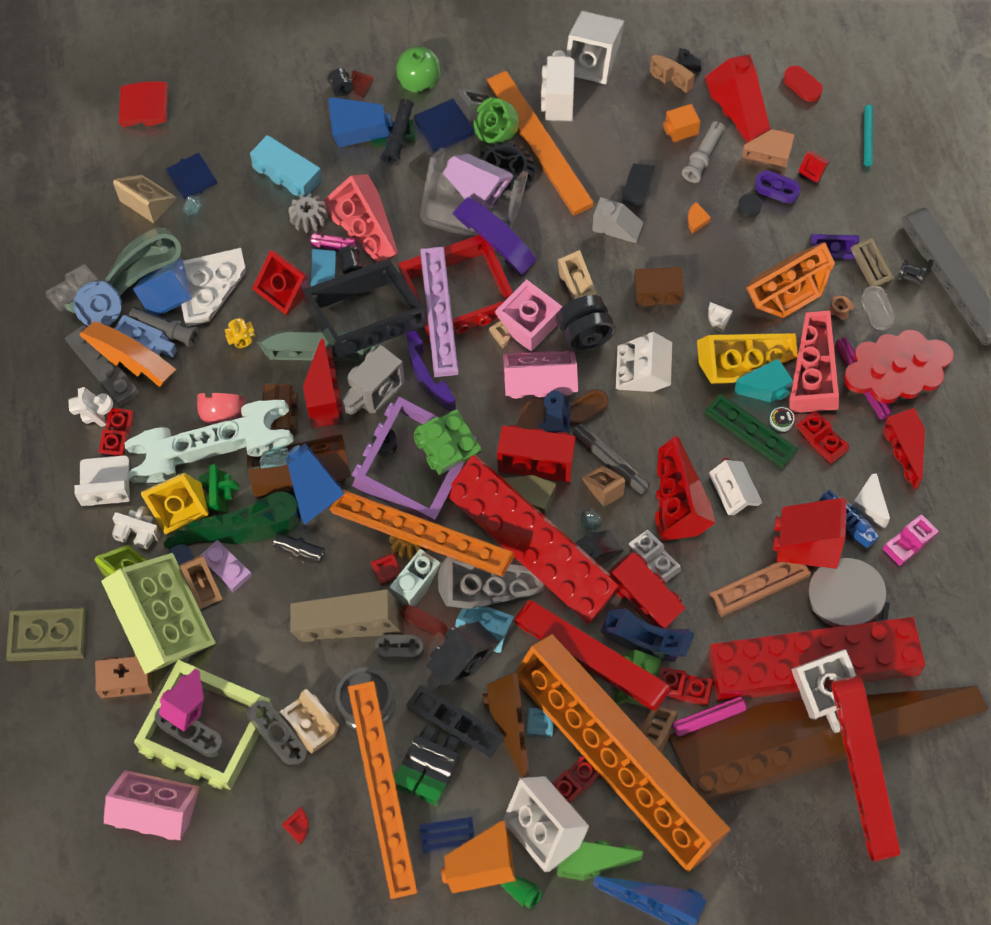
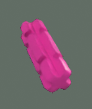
M313 233L310 239L312 247L320 248L323 246L325 249L340 251L345 246H356L355 239L346 238V240H343V237L324 235L323 237L322 234Z

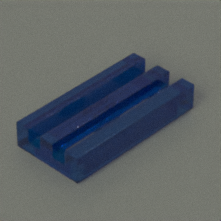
M472 817L419 825L423 853L458 848L475 837ZM468 825V828L426 834L427 831ZM469 835V839L427 845L429 840Z

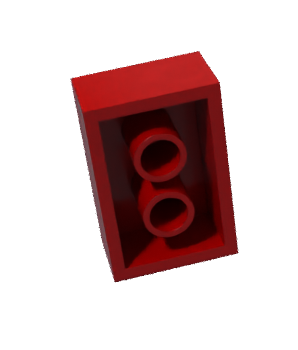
M517 425L502 426L497 449L498 473L517 476L534 475L545 480L570 483L575 458L576 436L566 432H546L540 428L530 430L523 429Z

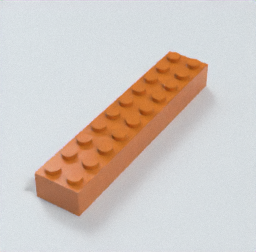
M553 634L531 646L515 673H518L520 686L687 872L707 859L731 829Z

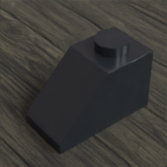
M610 530L589 533L575 542L599 565L604 564L624 551Z

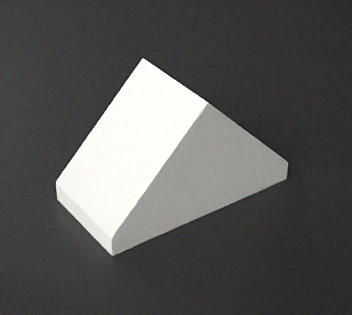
M876 473L870 476L852 506L853 509L858 511V514L863 516V519L883 529L886 528L890 517Z

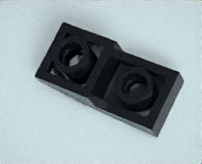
M633 163L623 193V204L645 206L650 195V185L655 176V166Z

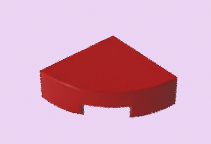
M302 807L296 810L282 824V827L299 845L305 841L309 831L308 817Z

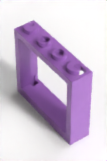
M398 397L395 404L390 402L384 414L388 417L385 423L380 422L373 434L377 437L374 444L368 443L362 455L366 457L364 463L356 465L351 475L355 477L352 486L398 510L434 522L452 488L451 483L459 474L464 462L448 471L430 508L365 476L399 412L421 424L437 417Z

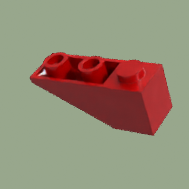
M915 408L887 417L883 433L886 440L890 441L894 448L893 453L896 460L901 462L904 468V476L907 482L911 483L914 490H916L923 479L925 427Z

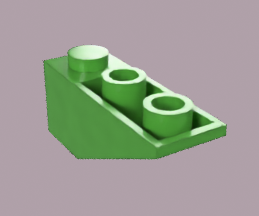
M583 839L580 848L559 863L557 876L584 881L641 862L643 851H637L638 848L631 845H622L621 848L612 847L611 843L606 841H595L594 844L584 842Z

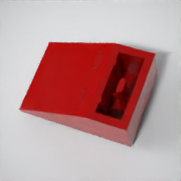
M320 339L303 385L312 429L341 424L339 415L344 414L331 347L325 346L324 339Z

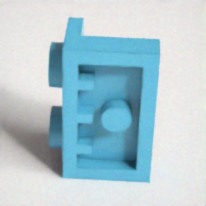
M487 606L472 609L462 608L456 619L455 627L458 628L465 623L470 624L479 621L499 641V644L493 651L501 653L504 640L513 624L514 616Z

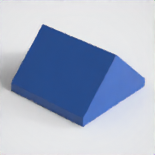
M181 258L143 277L133 288L147 312L157 316L192 299L184 261Z

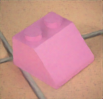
M526 280L495 313L511 336L532 352L557 326L556 314L563 306Z

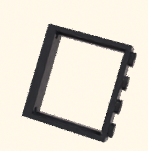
M390 259L303 289L306 309L338 358L426 326L424 307ZM389 284L407 311L338 336L320 308Z

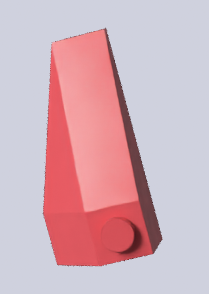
M368 174L351 175L323 200L326 203L327 211L332 220L337 225H341L352 239H356L362 245V249L377 263L387 259L391 260L398 254L380 195Z

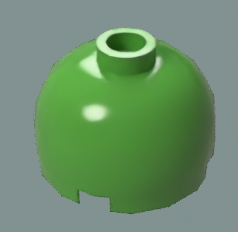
M416 46L405 50L398 58L396 66L397 78L401 86L412 92H423V89L428 87L431 89L440 79L441 71L438 58L431 50L425 47Z
M488 98L478 107L476 112L479 114L477 120L474 119V128L479 139L491 144L495 142L502 144L504 140L507 142L513 138L519 127V116L511 103L500 98Z

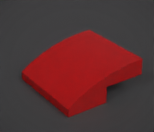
M140 82L121 86L119 124L125 128L143 122L149 127L166 122L168 84L166 82Z

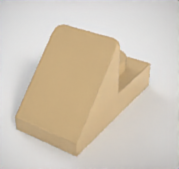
M580 250L558 259L560 280H565L572 300L586 295L597 294Z

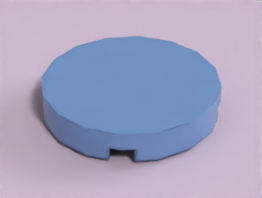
M91 281L78 289L74 298V310L77 317L85 325L89 326L94 321L109 326L120 314L121 298L118 291L111 284L104 281Z

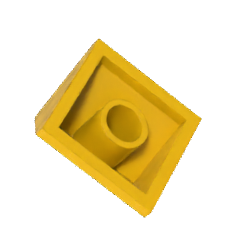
M185 472L140 493L165 534L209 515L201 482Z

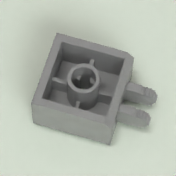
M382 345L376 350H371L365 357V361L350 371L348 375L350 389L342 399L346 413L352 415L361 408L365 409L368 413H376L405 384L402 361Z

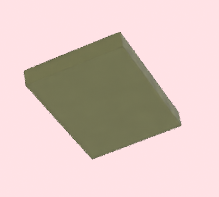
M86 608L9 611L6 659L8 661L84 658Z

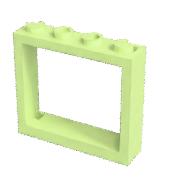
M178 660L134 741L139 749L138 753L145 755L149 759H153L155 756L162 760V764L175 770L176 767L186 770V775L196 780H199L200 777L209 780L208 784L214 788L222 789L224 787L231 790L260 734L251 722L224 773L150 741L157 727L155 713L161 706L160 698L162 694L176 686L183 675H188L196 668ZM196 668L200 671L202 688L246 707L260 700H265L272 705L271 700ZM256 707L258 711L256 717H263L267 721L263 715L265 709Z

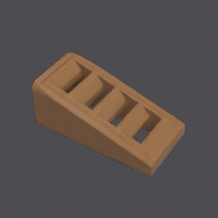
M660 706L657 711L651 710L640 731L647 738L648 736L657 738V740L648 739L662 754L673 729L672 723L676 721L678 712ZM656 717H659V718H662V719L667 720V722H662V721L656 720L655 718H656ZM652 726L660 728L662 731L654 729Z

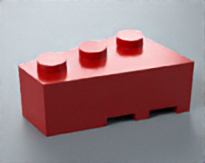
M632 552L619 559L607 571L622 584L618 589L617 596L622 600L627 597L636 607L634 611L646 622L665 629L685 609V606L682 604L681 597L664 585V579L647 567L648 563L645 558L640 554Z

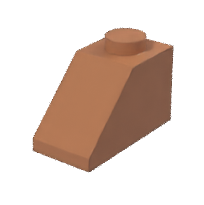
M772 129L745 144L742 158L787 168L795 134H791L785 129Z

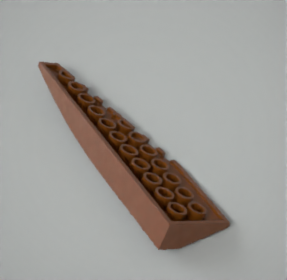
M977 686L866 695L878 748L988 710ZM803 700L763 703L678 737L673 733L668 738L683 778L708 805L847 758L841 728L840 732L834 733L826 715L810 719ZM834 711V712H835V715H836V717H837V720L839 721L838 715H837V711Z

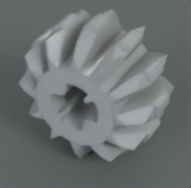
M310 193L307 197H303L300 194L299 200L292 199V206L288 209L290 222L292 225H295L298 231L303 228L306 233H308L309 229L317 231V226L324 227V220L328 217L326 203L321 201L318 195L312 198Z

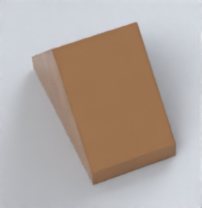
M603 465L582 477L584 483L603 508L624 496V477Z
M203 555L180 565L199 609L222 600Z

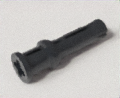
M405 99L400 100L392 132L386 137V148L380 156L381 160L389 165H398L401 161L400 153L406 144L404 136L414 107V103L409 99L406 100V104H404Z

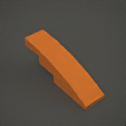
M94 321L80 333L84 340L115 366L121 362L137 377L143 372L159 387L176 371L173 366L138 341L97 321Z

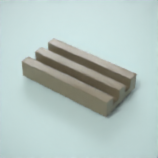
M873 237L850 248L871 289L894 279ZM866 245H868L871 249L885 277L881 276L876 266V263L873 257H871Z

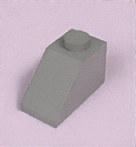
M600 197L593 215L592 231L637 243L644 222L624 204Z

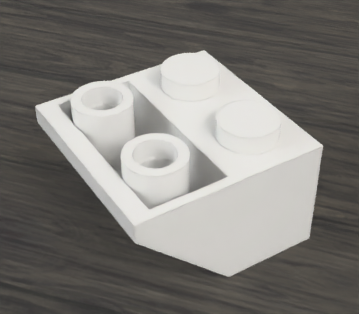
M651 332L619 345L617 348L616 389L653 392L671 385L672 342L655 332Z

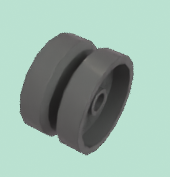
M361 667L351 670L342 677L336 688L335 698L341 718L349 728L355 731L357 730L348 690L349 686L375 681L384 726L389 723L394 714L395 699L390 681L382 672L374 668Z

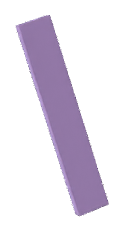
M444 247L420 249L434 377L459 375Z

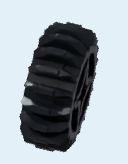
M505 140L502 145H498L496 142L494 147L487 145L485 151H480L479 157H477L513 175V178L501 193L504 200L507 195H511L513 199L516 193L522 195L524 189L529 190L530 183L534 181V159L530 157L528 150L524 151L522 145L515 147L514 141L510 145H507ZM519 168H522L521 173L518 176H516L515 173H517V170Z

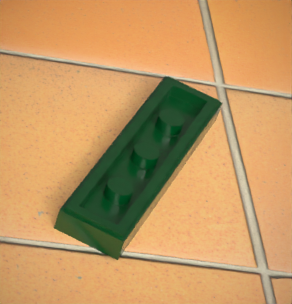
M721 393L705 410L706 415L782 469L798 452V447Z

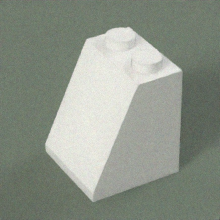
M581 11L569 34L566 57H571L574 60V77L603 84L607 83L621 42L624 20Z

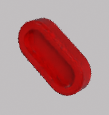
M794 65L785 70L784 83L803 100L815 102L820 99L823 91L822 84L804 68Z

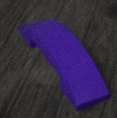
M467 197L452 213L468 229L473 228L506 258L504 262L520 276L536 261V257L504 222L470 197Z
M414 330L407 333L409 360L417 381L424 391L440 406L451 412L456 410L455 398L446 382L442 381L435 384L422 362L420 356L424 354L423 343L417 332Z

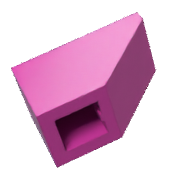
M195 668L188 675H183L177 685L171 690H166L160 698L159 715L182 731H185L201 716L204 698L199 670Z

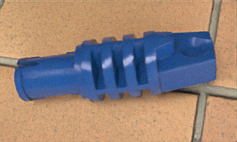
M830 489L821 496L819 501L837 499L838 497ZM846 503V532H850V535L866 548L870 547L878 540L879 534L866 519H863L861 514H858L856 509H853L851 504Z

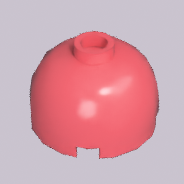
M205 393L198 394V414L205 423L211 425L242 418L241 408L245 405L246 396L239 398L237 394L212 393V397H205Z

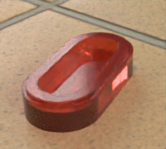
M405 605L400 612V615L406 621L438 638H444L448 632L446 624L412 605Z

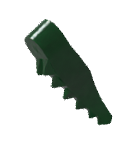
M275 492L241 510L195 520L168 536L163 545L165 548L171 549L176 545H184L191 542H216L218 540L222 543L244 544L274 538L278 532L282 534L289 533L299 524L300 516L297 502L293 495L288 492Z

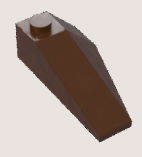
M512 673L487 684V693H482L484 709H489L490 718L496 730L505 736L502 743L519 778H528L529 768L525 746L524 723L521 717L522 705L518 673Z

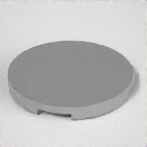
M840 558L837 569L820 567L814 573L809 585V599L814 613L830 626L840 627L870 623L879 617L884 608L886 586L881 575L871 565L857 559Z

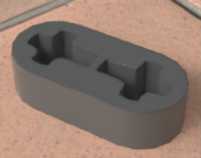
M387 634L380 636L375 643L376 654L382 660L415 661L421 658L424 652L422 640L415 635ZM388 642L391 647L398 648H389V652L385 653L383 648L380 647H384L385 643ZM410 643H415L417 647L414 653H409L408 647H410Z

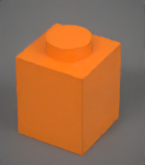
M689 104L667 111L666 121L663 122L666 134H670L673 142L698 135L700 119L693 105Z

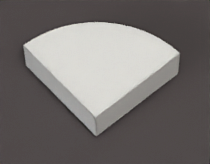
M710 302L708 310L709 321L717 331L723 334L732 315V310Z

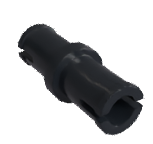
M281 532L276 534L273 542V547L291 552L295 557L303 556L318 563H321L325 553L324 547L305 542L304 538L299 537V539H296Z

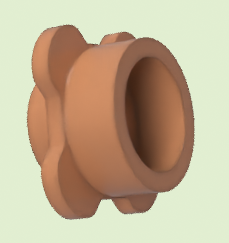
M836 295L832 298V304L827 307L826 311H830L831 315H835L840 320L845 321L849 317L848 313L850 310L854 309V303L845 296Z

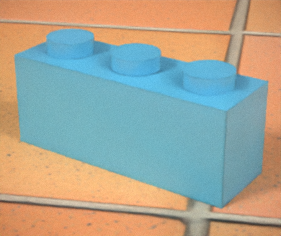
M268 135L250 153L252 166L257 172L268 175L274 183L287 187L295 196H300L301 194L303 197H307L323 181L321 170L318 166Z

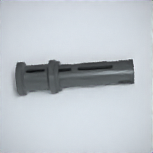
M134 307L130 312V316H133L130 318L162 331L172 341H181L190 348L195 346L198 341L200 331L197 327L190 328L183 325L179 320L169 321L137 307Z

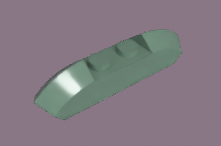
M295 329L269 334L257 342L270 360H313L320 339H324L326 347H331L322 333H314L307 330L295 332ZM342 330L341 333H337V335L340 336L351 331ZM378 344L338 358L331 348L333 361L364 362L367 354L371 350H375Z

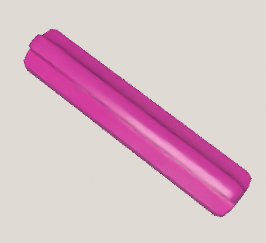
M736 697L672 723L675 734L680 737L744 712L746 704L742 697Z

